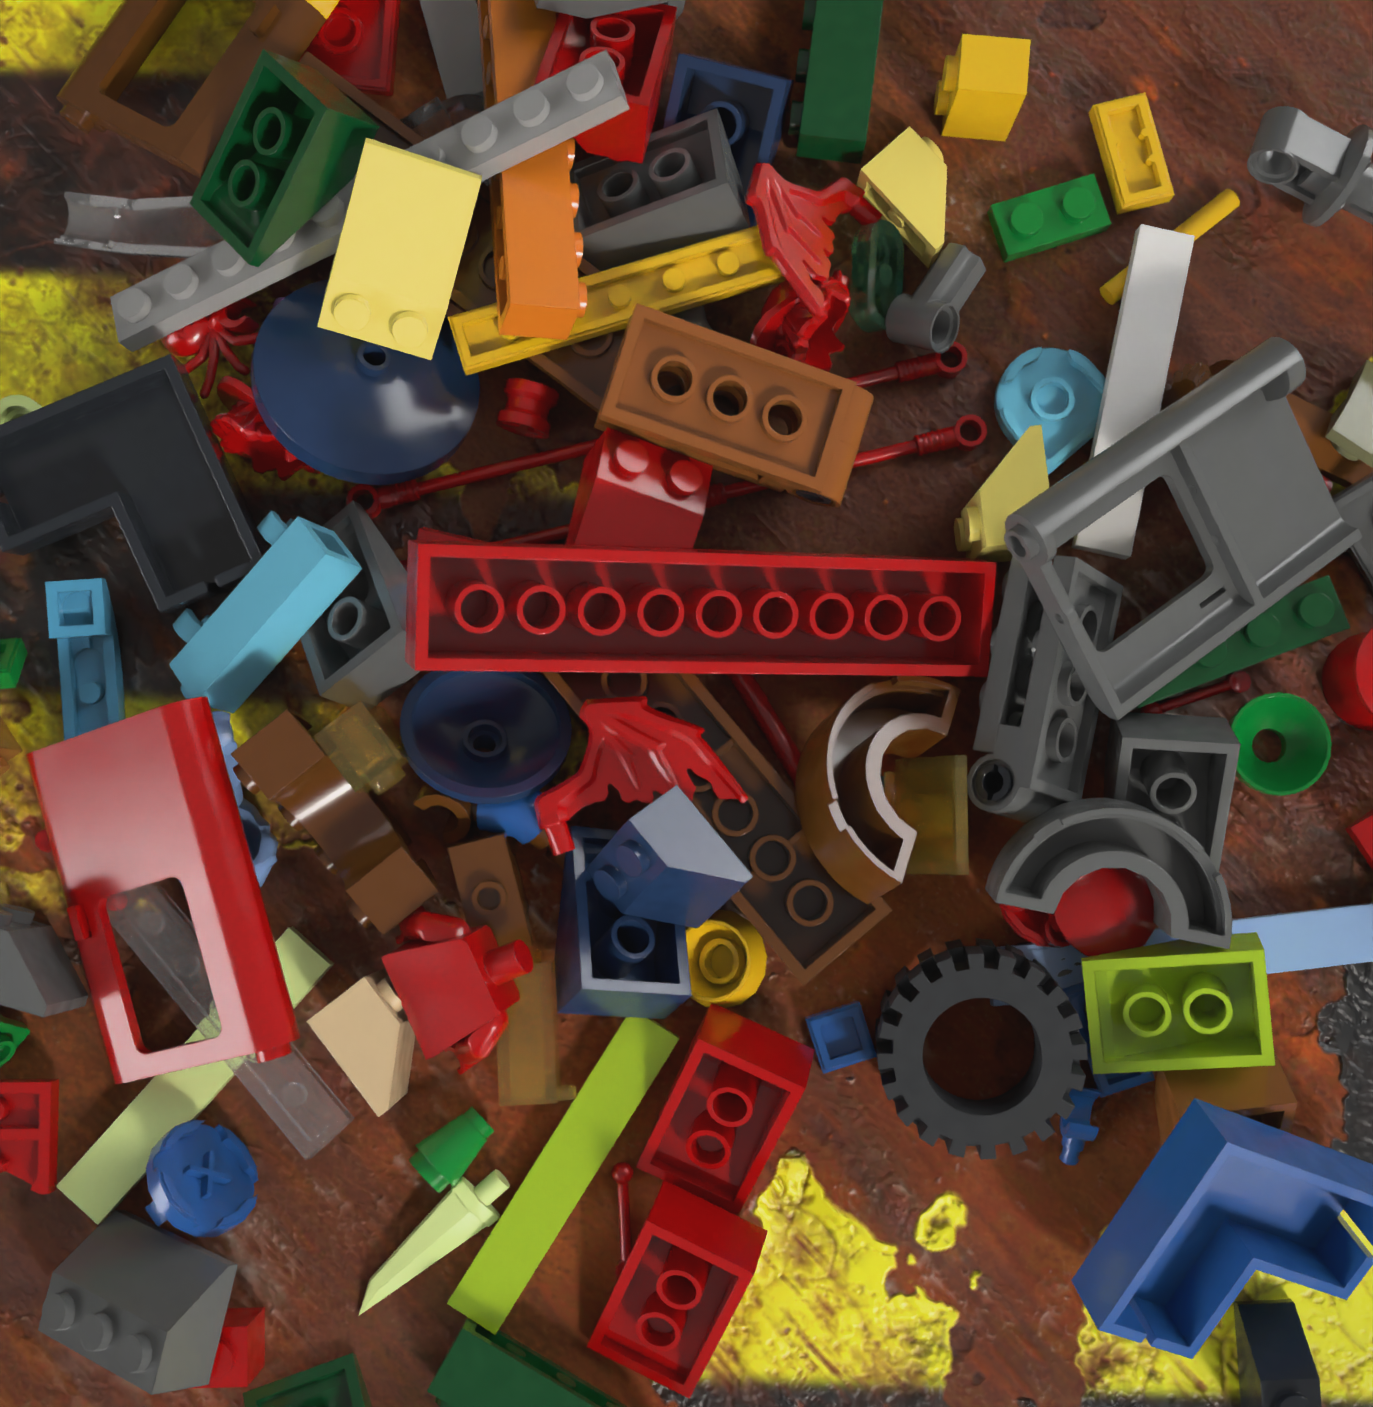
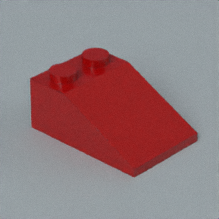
M607 427L584 459L565 545L693 549L704 517L713 466Z
M710 1003L641 1152L636 1168L739 1215L806 1089L815 1049L724 1007Z
M664 1180L586 1347L690 1399L755 1274L768 1231Z

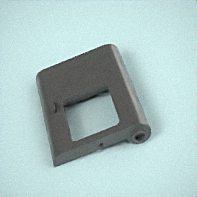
M1270 337L1006 518L1004 540L1008 550L1020 561L1087 694L1098 709L1112 719H1121L1363 538L1359 528L1348 525L1340 516L1287 401L1286 396L1304 382L1306 367L1297 348L1283 338ZM1161 476L1165 479L1205 561V573L1201 578L1112 643L1097 651L1067 595L1051 560L1054 559L1059 546Z

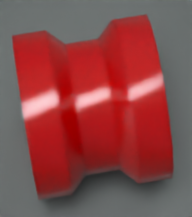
M520 378L507 379L504 387L507 402L505 408L498 411L495 421L496 425L511 433L529 438H549L551 424L548 421L550 410L557 407L560 397L559 393L555 389L535 381Z

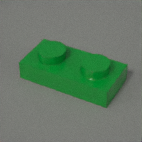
M1094 173L992 204L987 212L1004 263L1106 232L1111 225Z

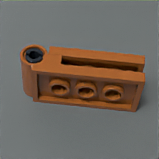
M637 303L633 314L628 320L594 428L605 431L609 427L712 465L714 470L780 493L786 489L792 496L815 505L839 508L845 494L874 396L867 390L856 386L857 382ZM668 376L675 379L681 387L682 395L671 396L666 394L660 388L657 378ZM722 395L728 398L734 406L735 415L728 416L718 411L714 405L713 396ZM768 414H776L785 421L788 429L787 435H781L771 428Z

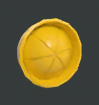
M718 910L698 928L685 926L692 993L690 998L705 1007H709L710 1003L729 1008L742 1004L756 993L765 976L767 954L762 936L749 920L732 911Z

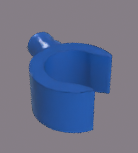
M1083 1087L1082 1091L1073 1088L1070 1090L1069 1096L1075 1108L1067 1120L1060 1116V1131L1063 1136L1061 1144L1063 1149L1059 1158L1067 1165L1078 1164V1157L1080 1152L1084 1150L1085 1142L1094 1141L1098 1134L1099 1127L1090 1125L1093 1103L1101 1094V1091L1098 1089Z

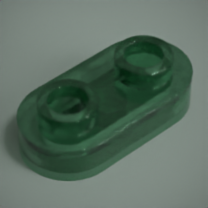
M880 220L859 227L855 233L851 248L852 273L849 312L857 325L867 333L886 329L887 311L892 301L903 292L904 245L898 229L887 220Z

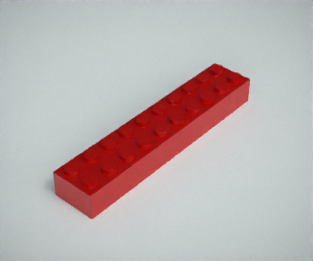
M408 540L405 662L415 671L988 677L997 562L958 557Z

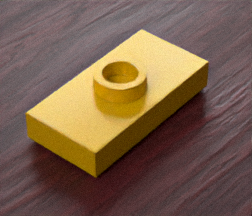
M1146 92L1093 105L1089 111V117L1117 215L1170 202L1175 194Z

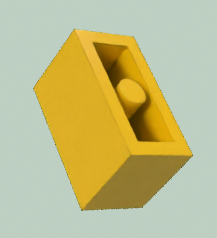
M962 34L955 56L946 55L942 80H938L936 86L934 115H943L941 136L1006 141L1027 95L1031 40Z

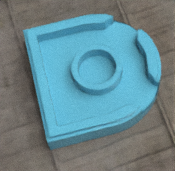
M1042 347L1030 349L1011 362L996 387L994 410L999 427L1007 439L1015 445L1029 426L1042 425L1047 472L1049 475L1094 437L1106 378L1088 358L1077 351Z

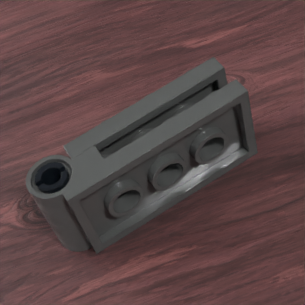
M1012 555L1010 569L1005 574L1002 582L1003 604L999 624L994 629L990 641L992 658L988 678L979 694L981 712L973 750L986 755L979 758L971 767L967 776L966 786L969 798L978 808L1027 823L1050 808L1082 799L1099 709L1087 694L1020 561ZM1055 555L1053 567L1093 646L1097 651H1100L1113 642L1124 586L1077 557Z

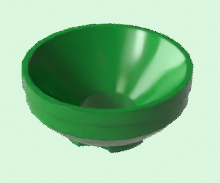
M1281 692L1263 694L1241 706L1230 719L1229 725L1241 744L1235 776L1249 788L1268 795L1296 794L1318 781L1326 770L1332 747L1330 730L1324 717L1316 707L1305 699ZM1263 729L1274 732L1281 741L1280 755L1271 763L1258 759L1252 749L1255 735Z

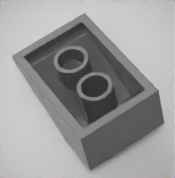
M353 500L322 527L332 530L338 535L362 567V570L300 639L319 695L367 713L420 671H415L405 662L407 571L362 505Z
M1129 712L1119 720L1111 718L1105 758L1103 798L1124 800L1138 804L1176 824L1204 847V851L1219 872L1241 744L1226 718Z

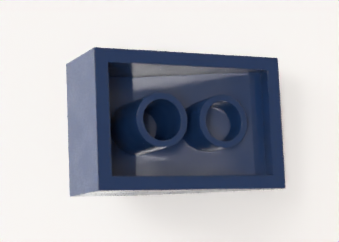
M679 53L663 129L717 108L746 196L755 163H768L773 166L794 80L693 54ZM747 204L750 226L753 227L757 222L753 208Z
M571 826L569 831L576 849L565 852L554 957L557 1013L665 1019L692 996L685 926L622 914L611 900L606 899L598 891L594 879L586 870L587 866L619 830Z

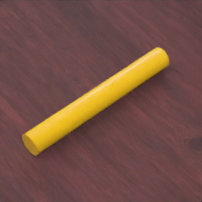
M1227 188L1173 231L1194 235L1195 241L1240 205V200L1234 191ZM1128 266L1100 287V293L1107 303L1114 305L1122 298Z

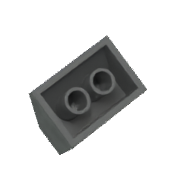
M717 108L651 133L643 164L631 161H615L605 156L595 155L574 163L570 170V183H577L579 188L578 211L573 219L574 232H581L583 237L582 258L600 271L751 227L748 208L745 202V192Z
M114 1210L53 1271L47 1296L43 1303L38 1331L151 1395L209 1385L238 1264L161 1227H157V1225L126 1210Z

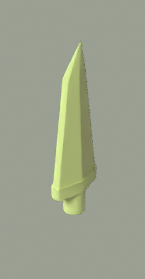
M495 1169L476 1187L463 1176L455 1187L451 1185V1190L369 1279L359 1315L486 1226L490 1227L500 1218V1214L491 1203L510 1187L506 1177L499 1170Z

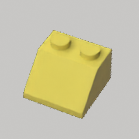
M1042 425L1029 426L963 508L961 518L955 519L954 535L956 547L959 552L966 551V558L992 562L1012 560V554L1004 540L1007 516L1050 488Z

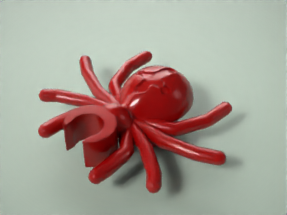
M246 297L161 338L164 347L173 355L180 357L195 355L193 359L184 364L188 374L202 365L209 357L206 376L199 392V396L202 399L209 397L214 385L219 362V350H221L223 356L235 371L243 376L250 373L249 367L241 363L228 345L230 343L232 346L255 344L259 332H253L256 331L259 324L248 316L238 319L243 309L257 306Z

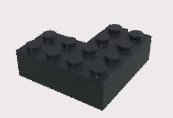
M171 354L0 425V498L5 496L9 503L0 502V548L4 553L24 556L116 517L159 612L176 613L220 594L218 587L228 589L237 587L268 551L224 451L220 446L219 440L212 433L210 420L186 367Z

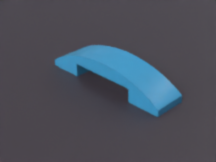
M104 578L45 582L49 638L57 639L64 740L125 719L124 683L118 633L107 582Z

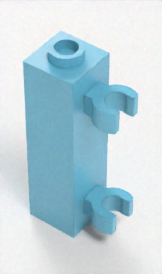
M271 510L257 526V529L264 539L272 545L271 548L211 616L206 615L200 622L193 611L186 608L173 623L174 630L187 644L169 665L181 682L182 686L180 689L186 699L206 696L211 708L235 713L362 570V567L334 531L299 516L295 520L290 518L285 524L275 511Z

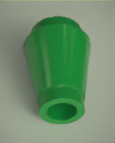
M471 1106L464 1114H460L417 1143L415 1146L418 1151L408 1160L418 1173L438 1193H441L449 1184L455 1187L487 1142V1138L495 1130Z

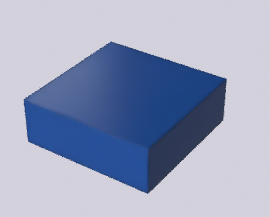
M858 1000L804 1017L823 1074L877 1057Z

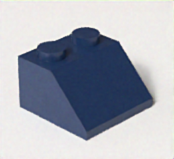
M678 785L628 819L586 868L587 872L594 879L598 891L606 899L611 900L622 914L692 928H698L754 877Z

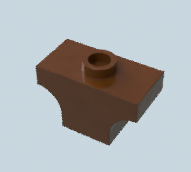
M506 832L450 845L447 849L465 919L469 926H489L499 947L518 939L522 940L528 947L533 946L534 941L528 915L529 904L517 857L511 851Z

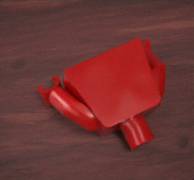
M420 906L398 923L401 934L395 937L396 944H405L385 954L381 959L394 989L402 1001L401 1005L425 1059L433 1058L442 1051H445V1053L452 1051L460 1062V1067L456 1070L459 1075H462L490 1055L509 1025L507 1009L520 1000V993L514 979L532 972L533 958L528 946L520 939L499 947L489 926L470 927L463 918L426 911L423 906Z

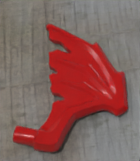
M757 162L753 166L745 202L753 208L764 255L770 257L809 313L815 318L820 319L825 315L823 309L824 294L811 281L810 276L813 280L823 283L829 278L831 263L827 257H830L833 253L832 241L835 239L834 232L827 226H832L840 214L847 215L849 213L869 231L883 214L863 197L865 190L856 186L845 177L835 179L827 186L815 191L792 184L782 178L772 165Z
M646 696L587 699L583 703L579 717L589 729V740L580 769L564 782L540 794L535 799L534 808L539 828L545 830L553 856H557L576 849L566 821L570 820L585 806L605 801L609 794L608 784H612L619 791L622 801L628 803L635 800L652 803L654 791L663 795L676 785H678L690 801H693L696 787L687 773L689 768L698 776L711 783L713 791L719 799H738L740 803H745L748 800V796L716 753L701 737V734L705 731L704 728L653 709L647 705L648 699Z

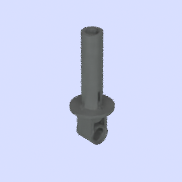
M1279 106L1268 110L1262 116L1247 161L1249 173L1258 181L1271 184L1304 201L1302 220L1312 227L1322 225L1341 209L1373 225V163H1371L1370 158L1373 152V128L1362 124L1344 136L1308 117L1306 113L1297 108Z

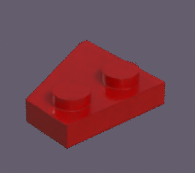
M0 1079V1173L6 1171L32 1185L30 1190L38 1194H50L57 1190L59 1079Z

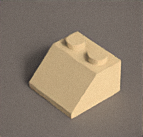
M385 968L360 979L307 1021L378 1117L389 1110L408 1092L415 1034L401 1005L402 1001L399 999Z

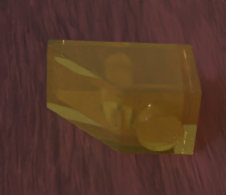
M359 701L313 736L355 793H367L373 789L379 795L391 788L406 775L401 767L408 762V757L402 749L399 733L381 706Z

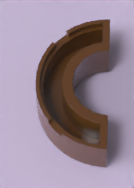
M895 676L888 681L876 684L872 682L860 689L824 719L811 733L801 752L795 779V796L805 836L814 854L833 879L866 904H869L902 883L917 836V831L898 817L886 799L880 777L882 757L885 754H896L914 760L947 736L961 689L947 682L926 676Z
M287 709L231 753L232 757L238 762L233 767V771L252 794L256 795L262 791L269 800L279 803L277 805L279 811L295 830L300 831L305 828L319 844L314 848L317 857L331 873L336 875L339 872L344 882L345 891L351 897L346 901L350 912L366 929L374 924L384 936L439 891L437 882L427 863L422 858L417 862L413 859L407 847L412 843V840L357 770L326 737L316 742L308 732L313 727L311 723L296 711Z

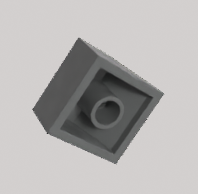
M0 904V1005L41 1017L84 1007L88 999V993L53 927L34 921L35 912L30 909L10 904Z

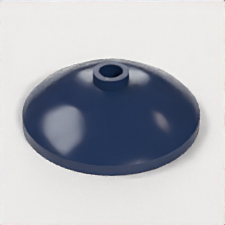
M431 671L411 689L403 704L400 715L401 746L407 761L416 774L439 792L471 803H506L524 798L540 790L561 770L566 761L572 737L571 717L564 699L557 689L537 672ZM488 748L491 752H480L476 749Z

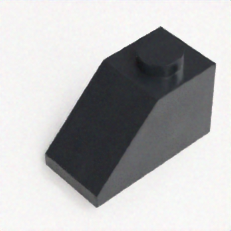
M1291 1299L1235 1301L1234 1316L1241 1407H1322L1320 1378L1294 1301Z

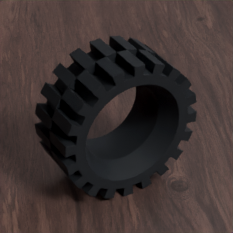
M976 938V946H963L960 939L945 942L947 950L935 955L931 948L917 955L919 964L912 970H909L904 965L895 975L896 987L892 992L886 990L880 1002L882 1013L880 1019L876 1018L875 1025L876 1055L882 1086L888 1100L893 1099L896 1113L907 1127L912 1122L916 1124L919 1138L931 1146H934L938 1138L944 1140L948 1154L964 1158L966 1146H976L980 1160L997 1159L995 1145L1004 1143L1009 1144L1012 1155L1027 1151L1028 1148L1023 1137L1035 1131L1043 1142L1055 1133L1049 1119L1055 1113H1058L1067 1120L1075 1108L1069 1096L1071 1088L1079 1091L1083 1089L1086 1075L1079 1066L1080 1060H1088L1087 1043L1079 1032V1029L1083 1028L1078 1013L1047 969L1036 959H1033V961L1029 960L1020 949L1006 944L1005 949L997 948L990 939ZM972 998H991L1012 1005L1031 1022L1035 1040L1031 1065L1021 1081L1002 1095L982 1100L965 1099L947 1092L931 1078L923 1064V1045L933 1022L947 1008Z

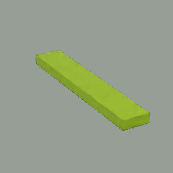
M625 1017L449 1298L448 1305L496 1335L680 1039L678 1035L651 1018Z

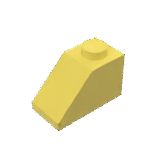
M909 126L861 168L856 186L865 190L863 197L883 214L881 219L922 263L929 268L938 257L944 244L947 165L944 163L943 154L938 146L928 137L921 138Z

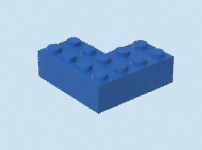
M1194 1098L1071 1281L1098 1330L1142 1343L1144 1338H1146L1151 1347L1190 1359L1194 1358L1256 1270L1347 1300L1372 1267L1373 1255L1340 1213L1344 1209L1373 1246V1164Z

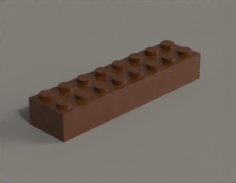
M542 672L578 716L583 703L587 699L646 696L648 699L647 705L653 709L704 728L705 731L701 734V737L708 743L745 791L748 800L745 803H740L738 799H719L714 793L711 783L688 768L687 773L696 787L693 801L691 802L754 876L730 899L803 986L893 911L881 896L869 904L864 903L844 889L827 872L814 854L805 836L794 792L694 674ZM654 791L653 801L661 797L662 794H660L657 791Z

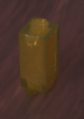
M529 949L533 958V970L531 973L514 979L520 993V1000L507 1009L509 1025L497 1042L499 1106L557 1103L559 1100L576 1099V1086H561L555 960L542 959L541 949Z

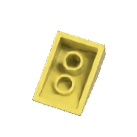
M366 138L325 290L317 327L431 360L448 308L480 189L482 175Z

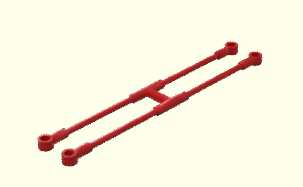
M955 341L945 351L953 353L958 358L959 365L952 368L942 363L941 354L943 353L934 352L897 361L894 363V367L846 379L857 382L856 386L865 388L894 380L902 383L936 374L945 379L954 378L962 372L967 363V351L964 346ZM973 414L965 415L954 426L914 435L913 440L857 453L853 468L914 453L922 456L955 447L963 451H972L978 448L985 440L987 426L979 416ZM963 425L973 426L978 432L977 440H965L960 434V427ZM599 438L417 482L414 479L378 488H373L367 484H358L348 492L346 504L348 505L353 500L357 501V498L362 494L373 495V505L366 510L369 517L373 519L381 513L382 509L420 500L421 495L585 456ZM748 481L723 486V483L713 484L709 486L705 508L726 504L729 498L768 488ZM570 524L496 542L545 544L567 538ZM401 560V564L407 571V560Z

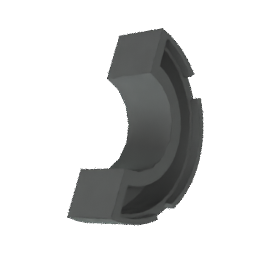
M1111 798L1079 799L1050 808L1038 817L1028 821L1008 840L1000 851L991 868L985 890L995 903L1054 914L1063 893L1079 877L1101 868H1126L1140 874L1146 880L1154 900L1153 922L1171 938L1230 949L1232 911L1227 887L1222 875L1217 871L1210 857L1204 851V847L1176 824L1148 808L1128 801Z

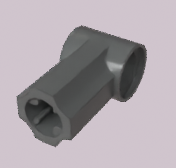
M949 243L940 252L913 295L903 293L892 301L885 320L887 337L895 343L937 353L947 351L953 345L958 334L960 324L959 311L986 271L981 257L973 254L965 245Z

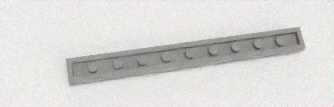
M604 50L405 150L482 175V181L630 108L615 63L607 50ZM356 174L343 189L259 267L249 265L223 240L111 296L118 342L131 352H134L335 254Z

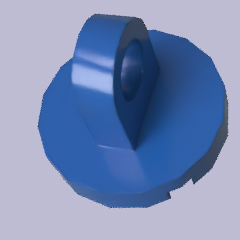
M190 1120L172 1128L151 1149L146 1166L148 1191L153 1202L144 1209L157 1227L168 1220L175 1228L194 1237H217L242 1223L255 1207L258 1194L254 1197L253 1195L255 1191L254 1183L258 1181L257 1166L247 1146L231 1130L221 1125H217L215 1128L209 1125H202L205 1122L204 1120Z

